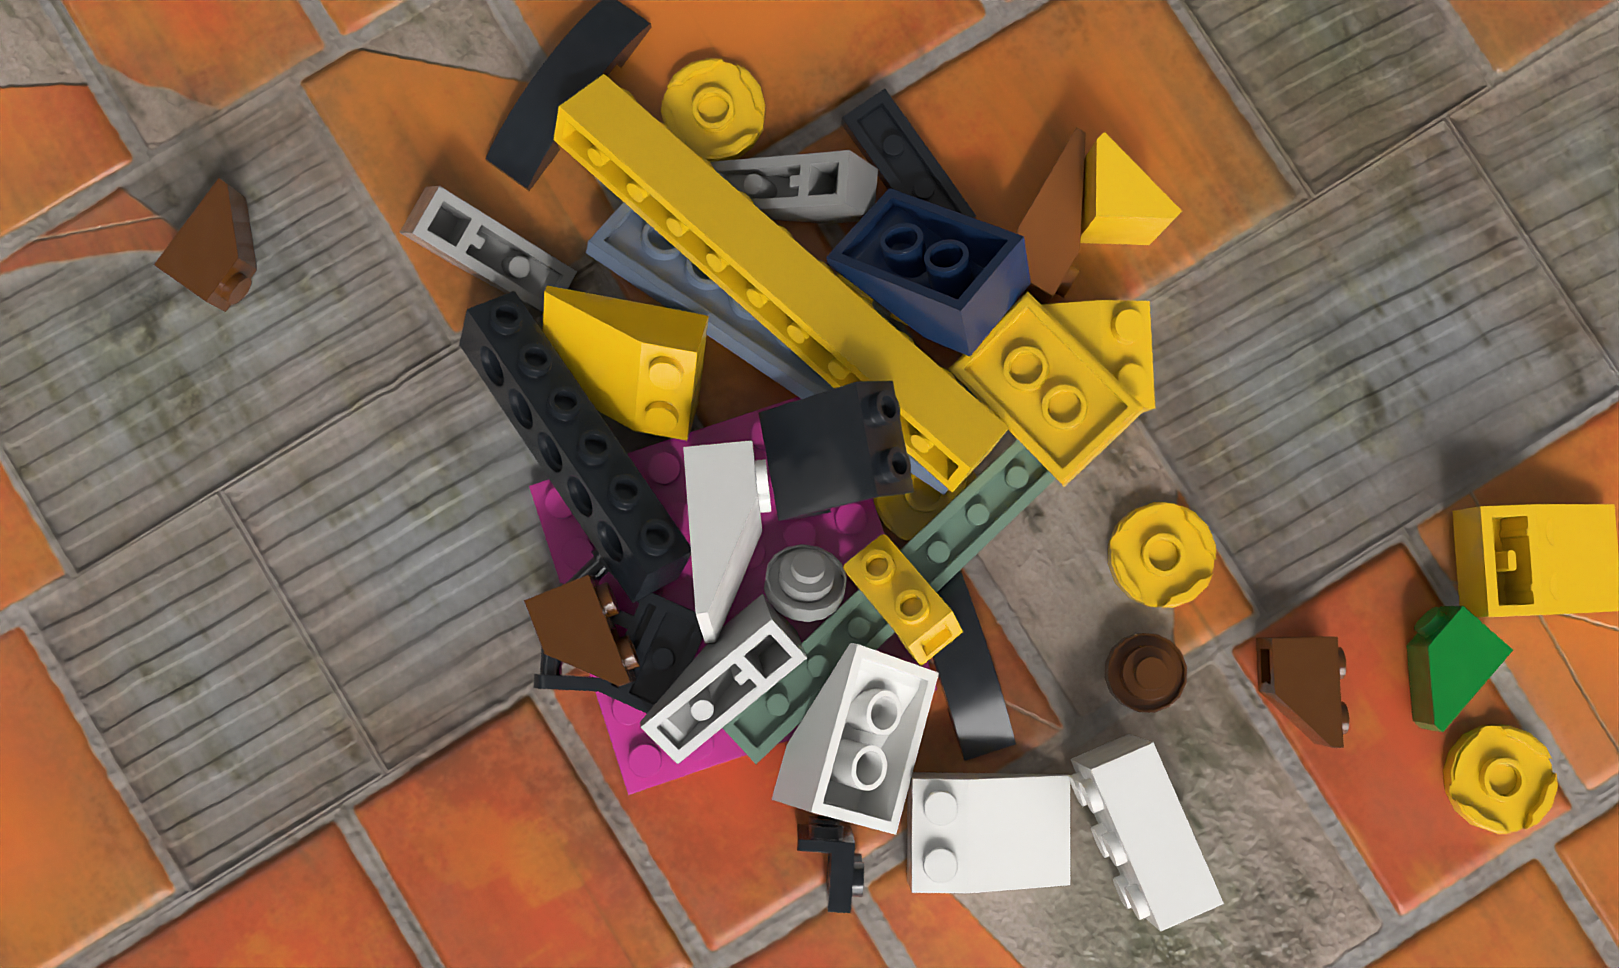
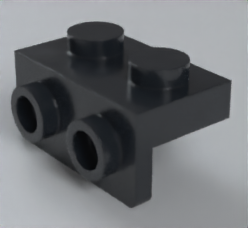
M809 816V824H797V851L828 853L826 877L828 912L851 913L852 897H863L864 862H862V853H855V840L852 828L842 826V820L827 816Z

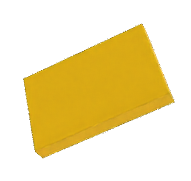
M1029 292L1023 295L1007 311L971 356L963 354L949 368L981 403L988 405L995 411L998 418L1010 427L1008 430L1064 487L1145 411V407Z

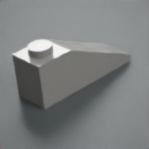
M850 150L710 162L717 173L738 191L747 194L754 205L771 220L825 224L859 222L876 201L878 169Z
M441 186L425 187L399 232L442 259L507 294L515 291L524 304L541 313L544 312V291L546 286L568 289L577 273L574 269Z
M763 594L760 595L722 627L717 642L708 643L640 721V727L679 764L807 659L798 632L782 614L773 608Z

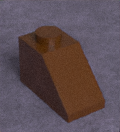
M218 178L154 265L201 299L224 312L231 305L237 304L246 296L252 284L251 277L257 271L247 199Z

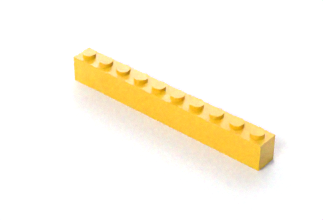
M603 74L559 106L553 140L833 388L861 381H893L895 395L900 406V421L906 452L951 492L984 460L1010 428L998 418L991 407L981 403L961 386L951 372L937 365L915 345L914 341L906 333L898 331L882 317L866 298L857 295L835 276L832 269L826 263L817 260L796 242L787 229L777 225L756 207L747 194L738 191L717 173L708 160L698 156L678 139L669 126L659 122L638 104L629 91L620 88Z

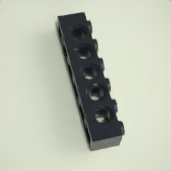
M509 292L467 309L459 346L631 602L634 603L677 580L691 556L690 544L516 292Z

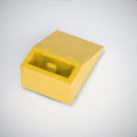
M1615 504L1479 506L1452 511L1459 606H1464L1475 617L1619 611V552Z

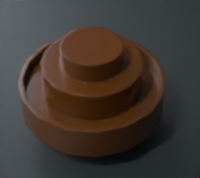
M1135 633L1122 638L1111 648L1105 661L1104 678L1109 692L1121 705L1137 712L1155 713L1169 708L1180 698L1187 683V665L1182 652L1171 640L1158 634Z

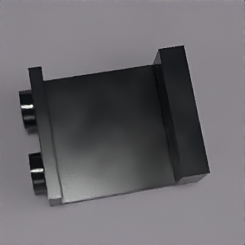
M893 381L853 382L759 412L778 521L815 517L831 513L832 508L877 497L904 495L914 492L911 463L906 452L900 421V406L895 395Z

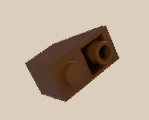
M586 575L524 600L545 655L617 686L626 685L637 680L633 669L640 666V661L629 635L619 636L612 616L619 614L620 611L608 582L599 585L596 576Z
M1338 637L1256 638L1258 691L1313 743L1331 748H1344L1343 734H1346L1349 729V712L1345 702L1341 701L1340 680L1344 679L1346 674V657L1343 649L1338 647Z

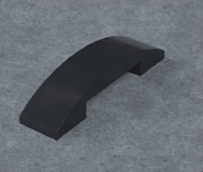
M601 0L563 38L532 78L498 132L485 158L486 161L530 191L560 151L557 143L553 140L559 106L603 74L608 76L615 65L622 68L652 28L651 23L618 0Z
M960 570L936 593L953 611L963 632L935 654L932 659L936 671L939 673L938 677L948 705L947 710L963 759L967 761L1015 745L1016 742L990 652Z

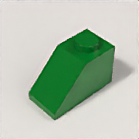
M1440 606L1439 608L1434 607L1417 621L1414 627L1417 634L1407 644L1413 722L1421 729L1444 732L1513 651L1510 646L1464 606Z

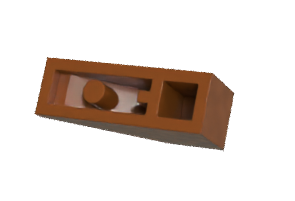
M1077 127L1015 232L1024 236L1031 284L1022 294L1025 295L1029 292L1041 305L1047 304L1054 294L1064 298L1080 271L1073 267L1072 263L1080 251L1086 132Z

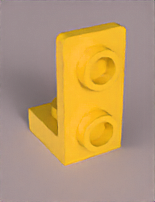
M882 534L844 564L843 569L895 631L907 651L920 666L963 632L953 611L887 535Z

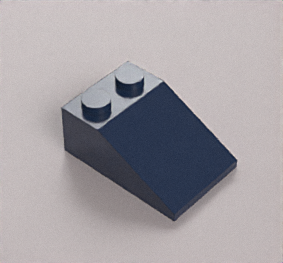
M891 188L883 194L826 257L830 267L924 338L968 356L973 354L1031 284L1024 236Z

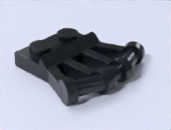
M596 548L591 551L594 556L566 583L586 575L596 576L599 582L608 572L612 575L613 573ZM651 593L638 600L639 605L634 615L619 609L620 613L612 616L615 624L627 629L625 635H629L637 652L640 666L633 669L636 681L617 686L599 677L562 675L563 662L545 655L541 646L540 674H534L533 688L600 692L647 714L695 659L704 638L696 612L656 593Z

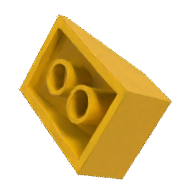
M547 285L544 291L543 333L597 411L633 431L687 441L699 404L709 316Z
M1094 300L1042 304L1145 407L1144 412L1155 409L1150 301Z

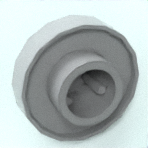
M804 544L790 546L776 553L768 563L764 591L768 602L778 613L792 620L811 622L822 620L836 612L844 598L847 576L843 565L832 553L817 546Z

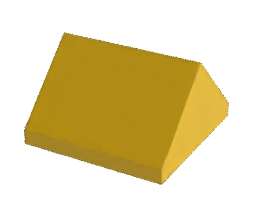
M1104 132L1097 138L1084 159L1080 243L1150 245L1182 210Z

